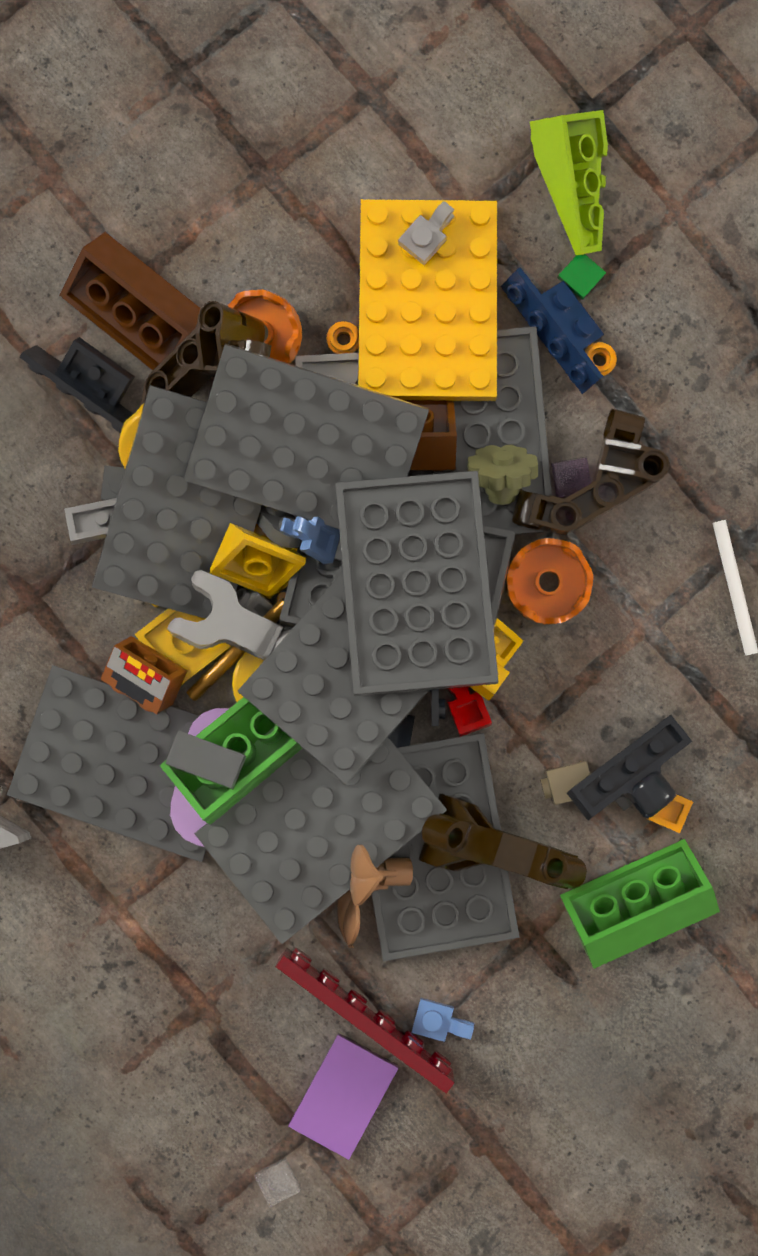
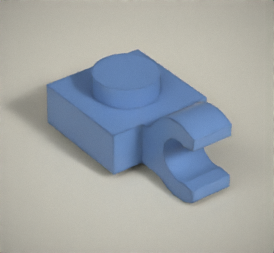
M297 516L295 522L288 518H283L280 532L286 536L301 539L300 551L323 564L333 563L340 539L339 529L325 525L324 520L319 517L306 520Z
M420 998L411 1033L445 1042L447 1032L471 1040L474 1023L452 1017L453 1006Z

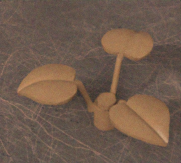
M363 845L355 847L351 857L352 878L350 890L339 898L337 906L339 928L348 948H354L353 944L359 933V906L369 898L372 892L379 889H388V886H409L411 884L413 866L410 858H388L376 868L366 848Z

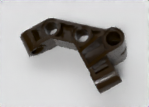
M216 301L205 303L199 311L196 328L146 378L140 406L145 402L149 385L192 397L211 377H215L225 343L270 357L272 346L264 343V323L260 319Z
M611 408L592 483L565 499L552 495L545 496L527 492L521 488L512 522L530 529L567 535L645 490L652 488L667 474L670 462L664 452L639 445L645 417ZM643 464L651 466L654 475L647 474ZM603 485L611 487L615 493L614 501H603L598 494L599 487ZM561 509L569 511L573 516L572 525H560L556 520V512Z
M439 793L438 799L447 811L443 814L430 816L423 825L422 839L424 844L419 860L435 867L456 872L487 864L567 890L568 888L575 889L580 887L586 879V865L578 856L495 829L477 805Z

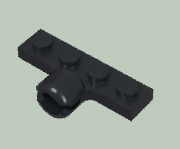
M669 715L571 788L567 795L588 821L620 797L628 798L643 817H652L676 797V791L661 773V766L688 746L692 740L673 716Z

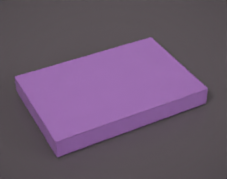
M338 1033L288 1127L349 1160L399 1066Z

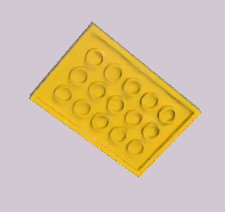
M361 199L358 386L401 400L496 401L497 201ZM445 201L454 208L452 213L454 218L441 231L447 236V241L423 265L398 245V239L420 215L429 221L436 208Z

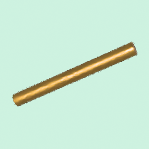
M281 598L263 617L276 624L280 619L284 598ZM232 646L187 690L188 696L192 700L197 701L245 652Z

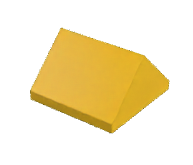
M230 523L210 567V574L271 597L306 564V558L292 548L279 546L267 537Z

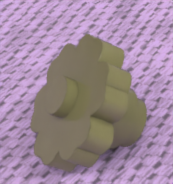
M488 445L477 449L474 456L468 457L467 471H478L479 486L485 488L488 499L492 503L504 505L514 502L519 490L522 487L530 486L531 479L538 477L537 456L527 454V449L522 447L505 445L500 448L495 445Z

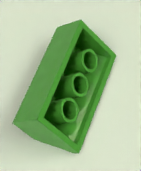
M243 697L195 736L246 756L233 790L165 764L166 761L160 767L202 820L211 825L303 748Z
M685 839L560 895L594 969L720 912L713 887Z

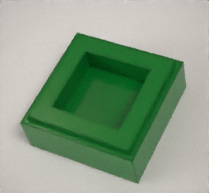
M586 254L576 255L557 278L560 281H564L569 289L583 300L605 276L606 272Z

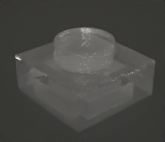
M286 1157L256 1172L254 1175L269 1207L301 1192V1187Z

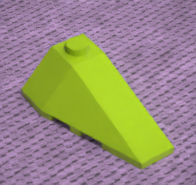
M603 110L530 121L534 157L575 255L602 251L604 209L599 204L600 188H605L606 176L601 174L602 157L607 156L608 150Z

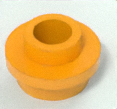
M346 321L337 322L332 325L327 333L329 349L335 354L354 353L359 347V330L357 327ZM340 334H347L350 337V342L346 345H341L338 343L337 338Z
M597 342L586 348L585 353L592 362L593 356L597 354L605 358L604 365H595L603 376L612 372L616 365L617 357L610 345Z

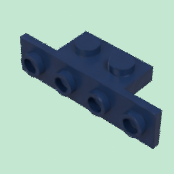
M518 268L500 287L528 322L529 326H536L537 335L550 354L557 360L582 394L585 393L603 375L584 350L597 342L604 333L564 281L541 294L522 268Z

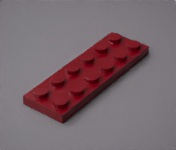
M286 947L275 967L437 1088L446 1094L448 1093L455 1081L453 1069L450 1067L451 1062L437 1051H434L431 1055L422 1046L424 1042L408 1030L404 1034L400 1032L394 1025L395 1020L380 1009L377 1013L373 1012L366 1005L367 999L353 989L349 993L339 986L340 980L325 968L319 972L311 966L312 959L298 948L291 951Z

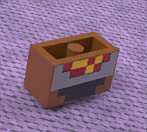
M130 636L114 645L101 680L109 684L115 692L128 696L139 703L140 707L157 715L174 704L187 670Z

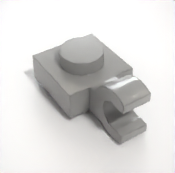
M443 201L436 208L429 221L420 215L398 239V245L421 264L425 265L447 241V236L441 231L454 218L452 214L454 208Z

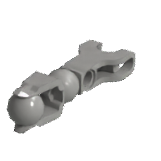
M202 570L194 572L191 578L192 586L196 591L210 599L212 604L211 614L205 620L199 622L185 620L181 617L174 618L167 627L172 636L195 648L208 649L218 644L226 643L263 660L271 654L291 631H282V626L243 608L238 602L237 593L231 583Z

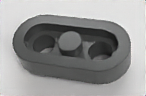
M262 505L256 523L266 536L279 546L299 548L302 543L301 539L292 538L280 532L283 518H288L295 522L296 518L290 513Z

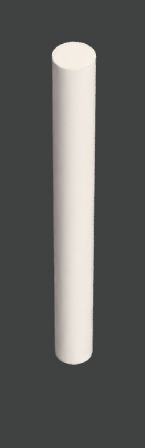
M726 520L714 522L712 524L745 656L758 653V648Z

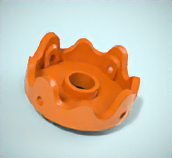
M249 290L237 293L227 306L260 319L268 329V337L264 343L272 346L270 358L290 364L295 359L302 341V326L295 308L285 298L267 290Z
M554 538L538 539L523 547L511 561L506 576L507 593L515 609L523 617L544 625L562 623L580 613L590 600L593 586L592 569L580 548L571 542ZM545 572H551L558 578V587L552 592L544 591L540 587L539 579Z

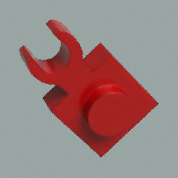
M469 686L447 688L456 698V700L448 702L447 706L459 737L492 725L482 696L477 692L470 694Z

